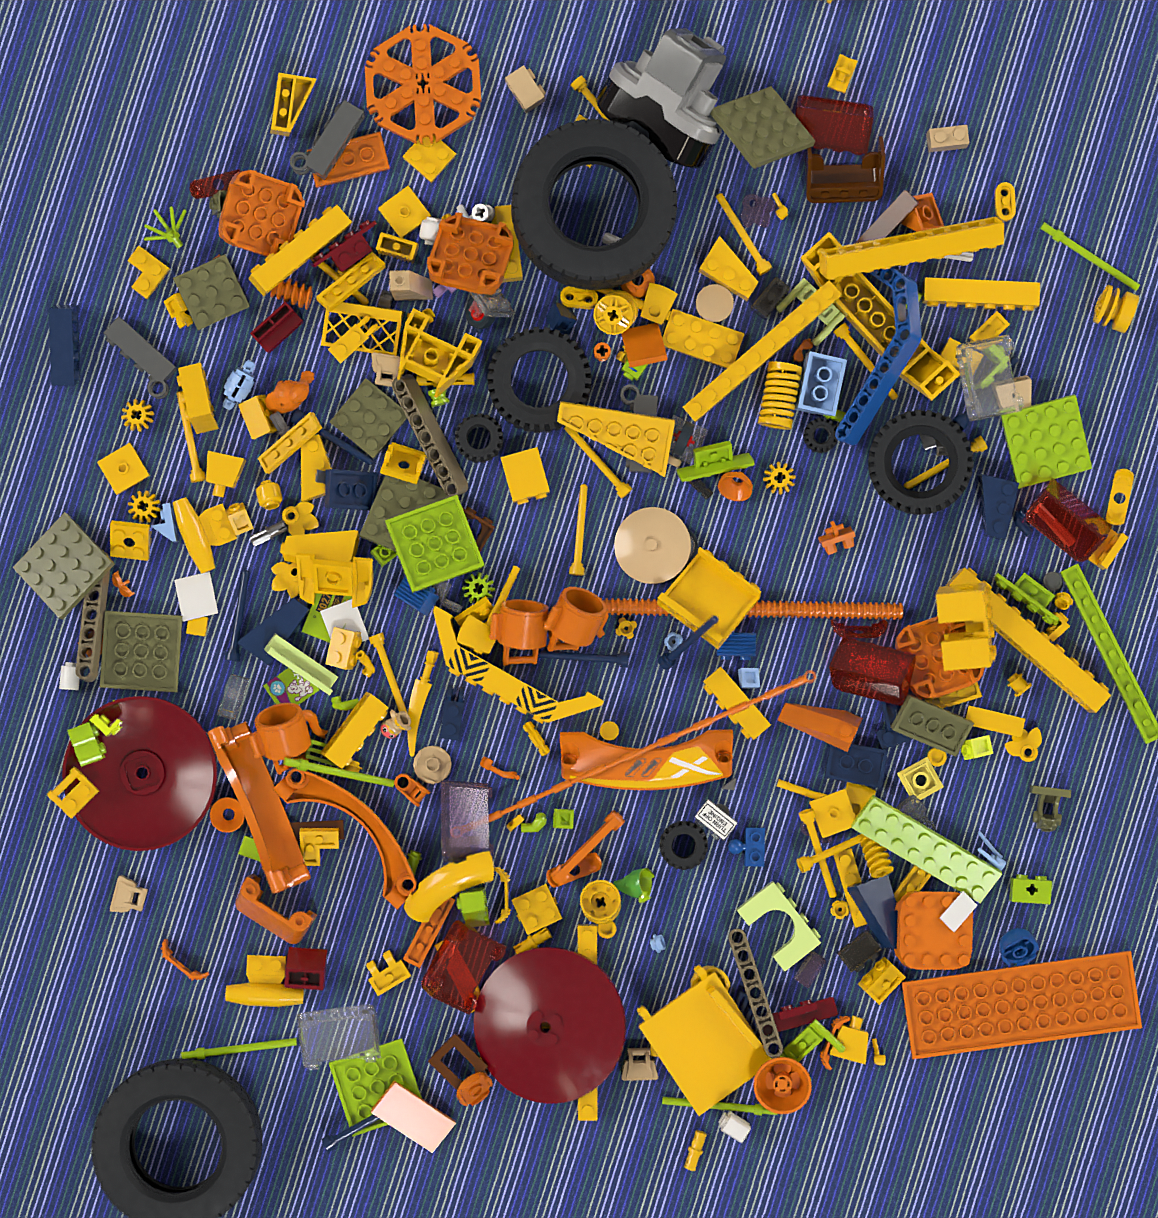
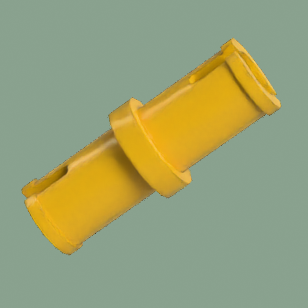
M544 927V929L534 935H528L527 939L514 945L513 948L516 954L538 948L539 944L552 938V935L548 928Z
M695 1130L692 1144L688 1147L689 1153L684 1168L691 1171L696 1170L699 1157L703 1154L702 1147L707 1133Z

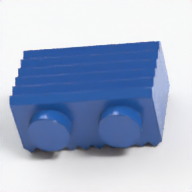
M404 576L398 589L394 592L396 597L428 616L439 599V596L434 594L436 590L432 587L412 593L406 576Z
M731 633L719 649L716 648V656H720V660H732V656H740V660H751V656L756 655V633Z

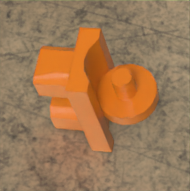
M831 521V527L824 529L826 535L818 537L819 543L824 547L826 553L830 555L837 552L835 543L842 541L844 549L854 547L853 537L856 536L850 526L844 528L843 523L836 525L834 521Z

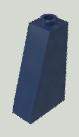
M295 598L291 599L241 638L238 644L268 666H271L275 658L268 654L264 648L274 634L288 642L308 615L310 609L307 606L309 604L301 598L298 600Z
M888 875L880 878H871L847 887L850 896L881 947L890 948L891 950L897 949L898 910H895L896 900Z

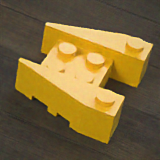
M413 308L404 326L397 380L400 381L405 369L438 384L434 396L438 398L472 367L480 352L482 340L465 333L458 347L448 344L425 333L431 316Z

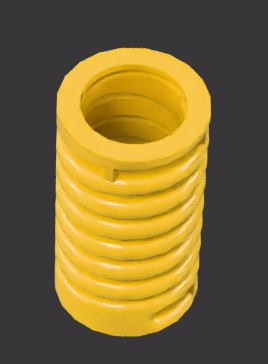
M770 361L768 363L766 388L763 390L765 395L762 397V410L759 412V425L782 430L792 429L793 419L786 417L794 416V412L789 410H794L796 407L791 403L797 402V398L793 396L798 395V391L795 389L799 388V383L788 380L799 381L801 379L802 367L777 361ZM787 371L796 372V374H790Z

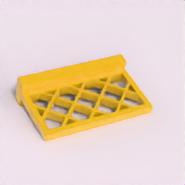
M342 302L331 311L338 313L342 319L333 326L329 320L330 312L326 309L321 340L322 346L331 347L334 344L326 342L327 333L331 330H334L337 336L341 338L335 327L343 321L349 329L351 328L346 321L351 315L357 316L360 321L362 320L361 317L369 315L371 318L376 319L380 325L375 331L382 327L388 337L379 343L372 333L371 337L377 345L369 349L362 344V347L355 351L397 356L404 311ZM389 321L397 322L396 331L392 334H389L383 326ZM364 324L363 326H364V327L366 328V330L368 331L369 328L367 327L366 324ZM389 338L394 344L393 352L385 351L381 346Z

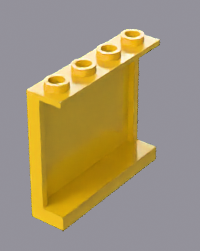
M699 547L697 555L668 590L659 595L657 605L694 632L713 615L718 616L719 621L701 637L719 649L760 599L761 591L756 584L746 581L741 573L732 571L727 563L714 558V555L709 550H703Z

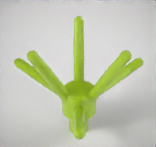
M171 206L169 209L172 227L169 228L158 211L154 209V214L166 231L163 232L145 224V228L160 234V236L144 237V240L167 239L169 243L173 242L176 248L183 246L179 239L180 234L178 230L187 210L184 209L175 225L174 210Z

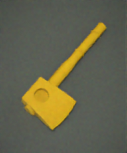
M649 283L645 300L634 296L633 298L637 302L638 309L642 310L640 317L662 325L665 320L669 319L670 309L678 294L665 286ZM608 288V289H601V290H595V291H598V292L603 293V294L606 295V294H608L609 292L616 291V290H613L612 288Z
M513 566L510 574H508L507 581L486 624L468 615L460 628L457 643L473 649V652L482 655V653L490 654L496 641L489 639L491 616L493 613H500L501 603L506 601L515 579H517L520 571L519 567Z
M779 779L777 782V787L812 799H818L827 795L789 783V781L786 782ZM848 782L845 788L856 817L871 796H875L876 793L870 787Z

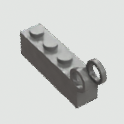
M346 100L342 104L339 103L334 110L335 115L333 118L329 119L324 125V132L315 139L311 152L308 151L306 154L295 152L291 155L290 165L294 173L305 175L310 171L325 180L364 120V111ZM298 160L306 161L303 167H295V163Z
M118 316L104 331V334L107 336L105 340L113 347L117 345L122 349L119 353L127 360L132 358L136 362L134 366L139 371L143 372L145 370L149 374L148 379L150 381L147 385V390L151 396L156 399L165 398L169 393V386L166 382L178 368ZM157 383L163 384V391L160 394H154L153 387Z
M632 384L622 388L620 394L621 401L625 405H629L633 413L656 417L658 396L640 395L639 389ZM629 389L636 393V398L631 401L626 400L623 395ZM626 457V467L629 468V472L652 474L651 469Z

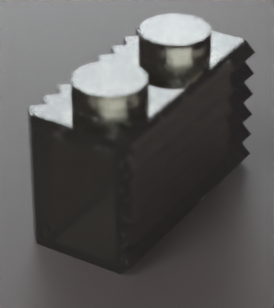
M775 277L750 309L763 320H766L789 292V286L778 277Z
M866 929L836 953L851 973L854 970L857 973L865 967L864 963L867 960L873 961L880 955L879 951L882 948Z

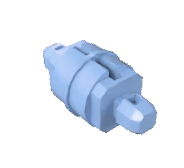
M249 359L242 366L244 369L237 367L236 371L233 370L224 385L225 391L223 394L228 396V398L225 397L223 407L228 410L234 407L236 404L234 401L241 403L242 399H246L255 383L253 381L255 376L250 373H253L255 363ZM242 375H245L243 382L240 383ZM238 387L239 389L236 395H234L233 392L235 388Z

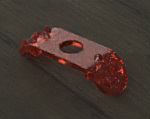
M237 169L191 181L190 193L193 198L202 199L213 196L217 191H227L232 177L236 173L242 172V170ZM215 179L223 180L224 187L221 190H216L213 187Z
M835 619L830 620L833 632H836L839 637L878 638L884 634L888 625L886 620H881L879 623H874L871 626H844V623H837ZM859 630L863 633L858 634L854 633L853 631Z

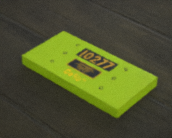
M317 593L314 605L311 606L302 632L330 643L331 639L320 611L351 600L352 596Z

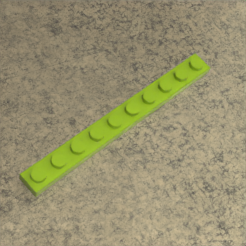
M1077 563L1061 571L1060 574L1144 743L1148 744L1158 739V723L1079 564Z

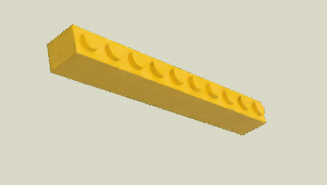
M990 217L820 250L819 272L826 279L835 280L845 275L854 276L856 273L861 272L871 273L876 269H890L892 266H906L911 262H925L927 259H942L947 255H961L962 252L967 251L977 252L983 248H996L998 245L1004 244V222L997 217Z
M830 280L827 281L684 405V410L697 422L843 295Z
M578 924V953L596 964L597 924ZM597 1088L578 1098V1121H597Z

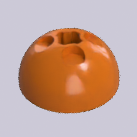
M789 1057L772 1058L758 1069L754 1078V1093L759 1103L765 1109L777 1114H789L799 1110L808 1101L811 1094V1079L805 1067L798 1061Z

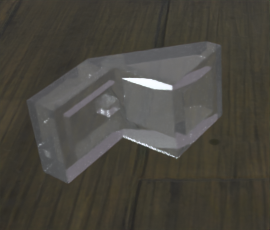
M444 581L434 585L442 606L461 613L463 606L447 600L452 584Z
M234 674L230 675L225 686L223 700L218 709V716L236 721L249 683L248 678Z

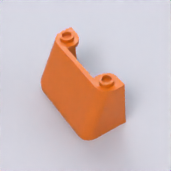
M255 874L247 876L235 901L237 910L290 944L299 943L317 917V914L311 910L307 913L300 911L294 913L290 919L286 918L259 900L264 893L259 885L261 878Z

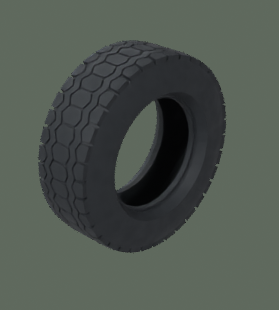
M604 119L573 121V123H567L547 133L530 149L523 159L513 187L511 201L513 227L519 244L527 257L540 271L553 280L584 290L614 288L628 283L643 274L663 252L676 220L677 190L675 180L660 150L637 130L619 122ZM591 164L606 166L620 173L630 183L637 198L638 217L633 228L623 238L609 245L587 246L571 240L557 227L550 212L549 196L559 178L573 168Z
M193 1059L158 1061L133 1073L116 1087L106 1099L96 1119L92 1135L91 1154L93 1168L104 1194L128 1218H220L235 1206L255 1177L262 1153V1128L257 1109L251 1097L243 1086L224 1070L204 1061ZM166 1101H184L194 1104L205 1111L214 1121L221 1140L220 1159L214 1173L204 1181L187 1187L168 1186L151 1177L139 1162L135 1149L136 1128L147 1109Z

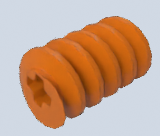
M288 278L286 282L283 280L271 290L270 297L273 298L276 295L277 300H281L284 296V302H289L291 299L292 305L298 302V307L302 308L305 305L307 310L313 296L312 286L305 290L304 283L299 288L298 281L291 285V278Z

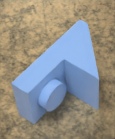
M171 503L162 504L163 509H160L162 521L165 520V523L151 525V527L172 542H179L173 505Z

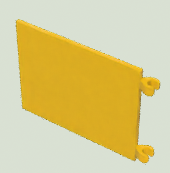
M698 965L694 968V971L701 981L652 1016H650L644 1006L639 1007L637 1011L644 1020L638 1027L697 1115L700 1116L754 1077L758 1069L766 1061L770 1060L771 1057L766 1054L763 1045L755 1049L709 995L707 990L713 986L756 1036L716 973L713 971L707 975L704 968Z

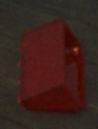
M808 95L798 96L795 116L814 138V148L820 150L829 148L835 152L850 151L855 155L867 154L874 119L873 107L871 105Z
M1051 478L1026 512L1028 523L1078 562L1086 561L1107 539L1112 527L1111 524L1054 478Z
M843 637L829 665L832 685L842 692L894 705H903L908 695L916 656L908 651H900L891 647L875 645L871 642L867 643L854 638Z

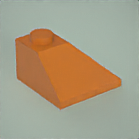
M933 193L913 196L920 204L901 224L916 232L944 227Z

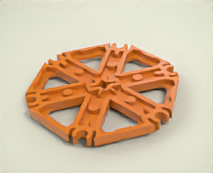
M423 24V30L420 32L417 31L416 25H413V33L410 31L411 26H408L373 49L374 52L370 53L371 57L375 58V61L370 62L367 60L366 65L368 67L365 66L367 110H369L370 115L375 112L379 114L374 118L375 123L417 144V137H419L421 145H423L424 137H429L430 144H433V136L435 135L437 143L472 121L473 117L476 116V112L472 111L471 108L473 106L480 108V103H482L479 58L477 54L469 56L468 52L472 50L469 43L430 24L429 32H427L426 24ZM438 37L455 46V51L432 66L430 43L432 38ZM408 39L411 42L412 67L387 55L388 49L400 41ZM467 68L472 71L473 90L470 93H464L445 84V82ZM379 74L402 86L385 97L378 99L374 96L373 77ZM422 75L424 77L425 83H428V85H425L424 93L421 88V85H418L421 83ZM434 101L458 112L459 117L443 128L436 127ZM412 103L415 104L416 125L414 129L408 130L391 121L392 116Z

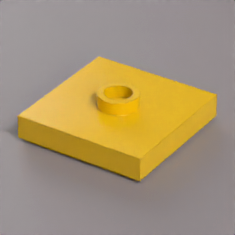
M409 186L378 208L400 238H404L420 226L422 220L431 217Z
M131 443L126 444L97 462L116 495L150 476Z
M846 789L809 801L811 808L814 810L815 820L822 838L851 828V824L856 819Z

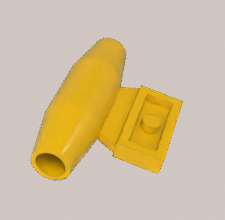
M187 497L172 502L178 529L188 553L201 574L215 569L211 545L221 546L237 539L223 503L204 510L198 517Z
M247 955L246 975L249 983L226 985L225 1001L247 1006L283 1007L303 1004L304 989L284 988V984H281L285 977L286 956Z

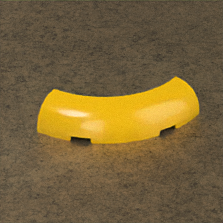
M490 851L467 856L466 861L458 864L451 862L427 876L418 884L419 888L407 897L403 906L407 915L415 921L428 922L434 911L453 895L472 886L493 881L494 866Z

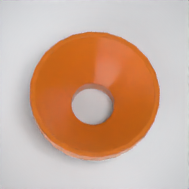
M648 268L641 274L644 279L641 285H635L630 281L622 284L621 288L636 298H645L649 283L655 284L654 274Z
M732 471L721 476L718 482V490L725 498L740 502L747 500L751 496L753 485L744 473ZM733 478H740L743 482H736Z
M221 798L213 804L210 810L211 823L221 832L228 833L237 830L245 819L239 801L234 798ZM226 809L234 811L235 815L232 820L224 818L223 813Z

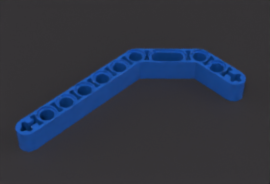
M894 266L890 269H876L870 273L892 288L896 334L835 431V437L838 441L851 446L857 444L922 338L917 283ZM906 304H907L908 317H906Z

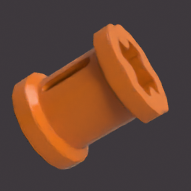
M604 342L598 343L594 347V357L600 362L607 361L611 354L610 346ZM600 348H603L604 351H607L605 353V356H601L600 353H597L600 351Z

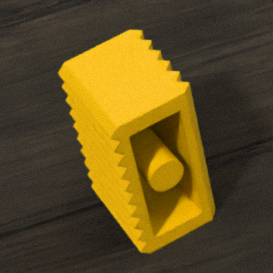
M383 232L380 233L376 246L378 254L389 255V257L396 258L397 260L400 258V260L407 261L408 263L411 262V264L414 263L419 248L416 242Z

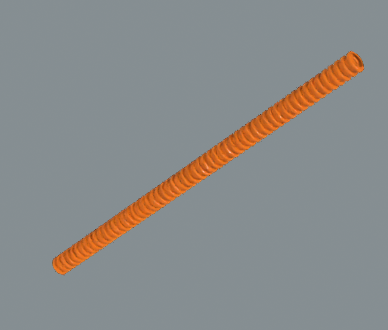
M605 598L603 600L608 613H611V615L623 613V615L629 614L630 616L632 614H635V616L641 614V616H644V614H647V616H650V614H653V616H656V614L668 616L669 614L657 605L656 599L651 601L650 599L644 600V598H641V600H638V598H635V600H632V598H629V600H626V598H623V600H620V598H617V600ZM761 600V602L757 601L747 615L749 617L755 616L756 618L758 616H761V618L767 616V618L773 616V618L779 616V618L782 616L785 618L788 616L794 618V616L800 618V616L812 618L813 616L815 618L820 617L821 619L824 617L827 619L830 617L833 619L836 617L839 619L842 617L845 619L848 617L851 619L854 617L860 619V617L872 619L874 617V619L880 618L882 620L884 618L887 620L890 618L901 620L903 618V604H896L895 602L893 604L889 602L887 604H884V602H881V604H878V602H875V604H872V602H869V604H866V602H863V604H860V602H857V604H854V602L842 604V602L836 603L835 601L833 603L829 601L827 603H824V601H821V603H818V601H815V603H812V601H809V603H806V601H803V603H800V601H797V603H794V601H791V603L779 601L777 603L776 601L770 602L767 600V602H764V600Z

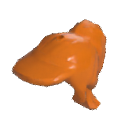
M311 371L302 372L298 382L292 380L279 381L275 389L265 399L267 408L273 413L280 412V414L298 408L309 394L308 383H312L314 380V373Z

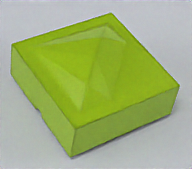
M554 809L553 828L573 829L574 810Z

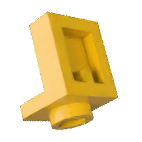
M234 503L225 510L236 536L254 529L243 503Z
M1052 612L1059 618V623L1056 626L1051 624L1046 629V634L1051 638L1049 640L1051 642H1054L1070 627L1067 623V617L1062 612Z

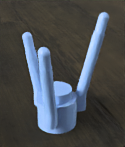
M979 831L978 835L994 854L989 855L981 848H978V851L987 858V863L1002 870L1006 865V861L1002 859L1003 856L997 852L988 839Z

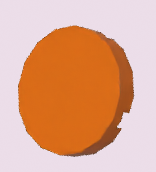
M478 1072L467 1077L457 1089L456 1096L458 1101L464 1106L480 1103L488 1096L489 1088L493 1085L492 1079L484 1072Z

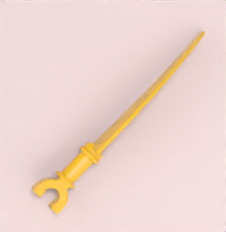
M428 650L426 662H424L426 665L422 676H420L421 680H415L410 698L408 715L411 719V730L407 731L411 757L415 755L420 717L432 684L428 683L430 681L429 677L439 655V652Z

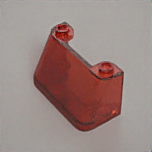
M456 920L450 927L424 975L421 987L432 998L470 1015L478 1004L477 996L474 992L491 960L498 961L502 959L507 947L470 925Z

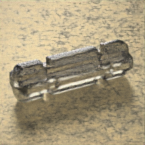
M700 478L688 481L695 490L702 493L701 495L705 499H709L713 495V491L709 487L707 488Z

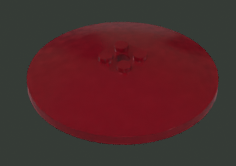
M148 696L118 699L92 712L80 725L91 722L90 719L95 714L99 716L103 714L110 720V726L117 719L123 722L120 725L122 728L114 736L112 734L106 736L98 728L100 733L97 736L100 743H104L107 752L104 754L105 758L82 767L71 740L69 741L64 755L62 779L64 780L71 773L70 770L76 767L99 790L75 815L79 823L102 842L130 851H147L163 848L189 834L208 812L216 792L218 780L215 751L201 724L178 705L160 698ZM144 767L147 769L148 775L146 778L138 776L139 768ZM77 778L64 790L65 796L80 783Z
M541 947L514 955L498 966L489 976L477 999L474 1013V1035L481 1059L488 1065L487 1069L492 1076L507 1090L534 1102L564 1103L590 1093L601 1085L614 1070L625 1043L626 1016L617 988L609 976L596 963L584 955L568 949ZM543 1022L550 1024L551 1029L549 1032L542 1030L541 1025Z

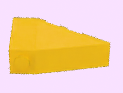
M511 205L496 206L494 208L495 216L491 224L498 225L499 221L506 224L514 238L513 252L502 283L523 280L519 243L513 227Z

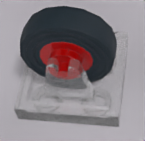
M500 287L493 295L470 292L472 298L469 299L465 309L468 323L477 329L490 327L496 317L511 318L515 313L511 303L502 294Z
M673 415L672 419L675 420L669 456L694 465L693 449L702 446L708 430Z

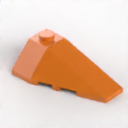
M785 703L777 720L848 752L863 718L846 710Z

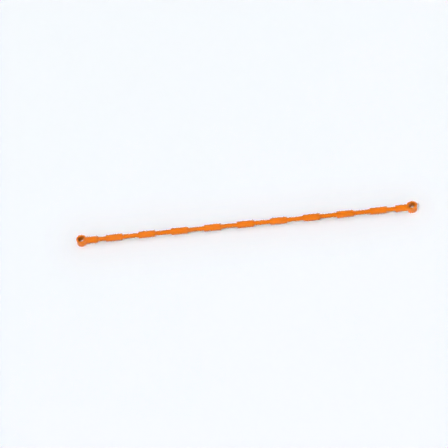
M807 671L803 676L792 680L791 683L764 692V695L748 702L744 701L712 718L710 716L678 733L669 734L658 739L653 744L633 750L608 764L599 765L574 779L565 780L552 786L549 790L520 800L513 806L495 811L482 817L479 821H473L461 827H454L452 829V836L454 838H461L465 833L476 829L479 825L490 823L515 809L524 808L549 794L558 793L583 779L601 774L610 767L622 762H628L658 746L662 747L694 730L698 731L714 724L713 722L728 715L732 716L748 709L749 706L764 699L768 700L782 694L789 688H795L806 682H814L816 680V673L814 671ZM808 673H812L814 675L813 680L807 679ZM456 829H460V836L455 834Z

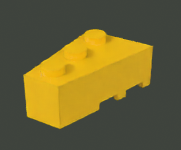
M719 236L700 266L699 272L745 301H748L757 287L758 281Z
M201 363L178 368L179 375L176 377L179 387H182L183 390L180 396L182 403L186 404V409H184L186 421L189 420L196 434L219 429L218 423L214 418V407L211 405L210 391Z
M319 434L313 436L301 446L302 502L325 496V484L315 482L317 470L326 471V469H332L323 440Z

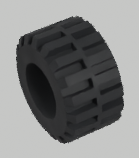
M477 413L476 415L471 414L469 417H465L458 424L455 432V443L461 455L467 460L475 463H485V461H490L499 454L503 444V433L500 425L494 418L487 414ZM483 427L488 430L491 440L487 447L474 449L470 446L468 435L474 428Z
M677 821L670 824L664 830L660 837L659 847L662 857L669 865L676 869L686 870L693 869L705 859L708 852V840L703 830L696 824L689 821ZM688 834L694 839L695 849L692 854L681 857L673 851L672 843L676 836Z

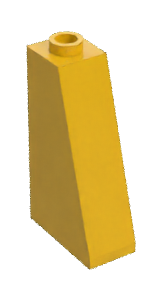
M357 530L286 536L285 542L281 544L280 553L283 555L284 561L297 563L296 553L315 554L316 559L352 562L353 557H356L360 541L359 532Z

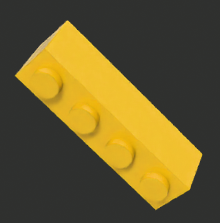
M719 667L703 681L705 684L703 686L704 690L709 695L714 694L717 698L715 702L722 710L725 708L728 710V708L744 701H750L722 667ZM754 704L749 706L748 709L732 716L728 715L735 725L739 723L743 728L740 731L747 739L751 737L754 740L771 726Z
M366 692L320 754L341 769L347 767L352 761L353 754L363 747L365 738L375 731L377 722L384 719L387 714L386 710L389 707L371 693Z

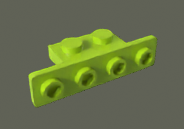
M725 441L694 448V465L676 469V472L682 482H688L693 479L710 477L736 469H745L749 466H754V460L750 453L733 456L731 442Z
M999 573L995 575L996 585L1000 589L1008 590L1012 593L1011 596L1018 602L1023 601L1031 612H1037L1043 616L1042 619L1047 624L1056 626L1059 623V618L1046 609L1055 598L1053 593L1026 573H1023L1015 584H1012Z

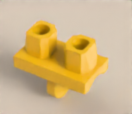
M840 54L827 87L845 94L858 61Z

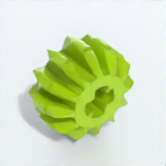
M478 572V579H475L473 574L470 575L473 580L472 582L465 579L469 587L463 586L462 589L469 590V592L464 594V597L472 595L469 599L470 603L475 598H477L476 602H478L486 595L491 599L493 598L488 591L493 592L495 588H489L488 586L494 582L491 580L486 583L489 577L487 574L483 580L481 579V572ZM476 584L484 586L481 594L474 592Z

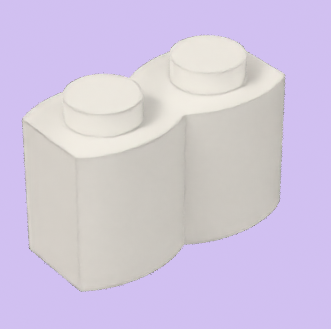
M731 1111L728 1113L724 1112L719 1120L721 1131L740 1143L744 1141L751 1129L750 1123Z

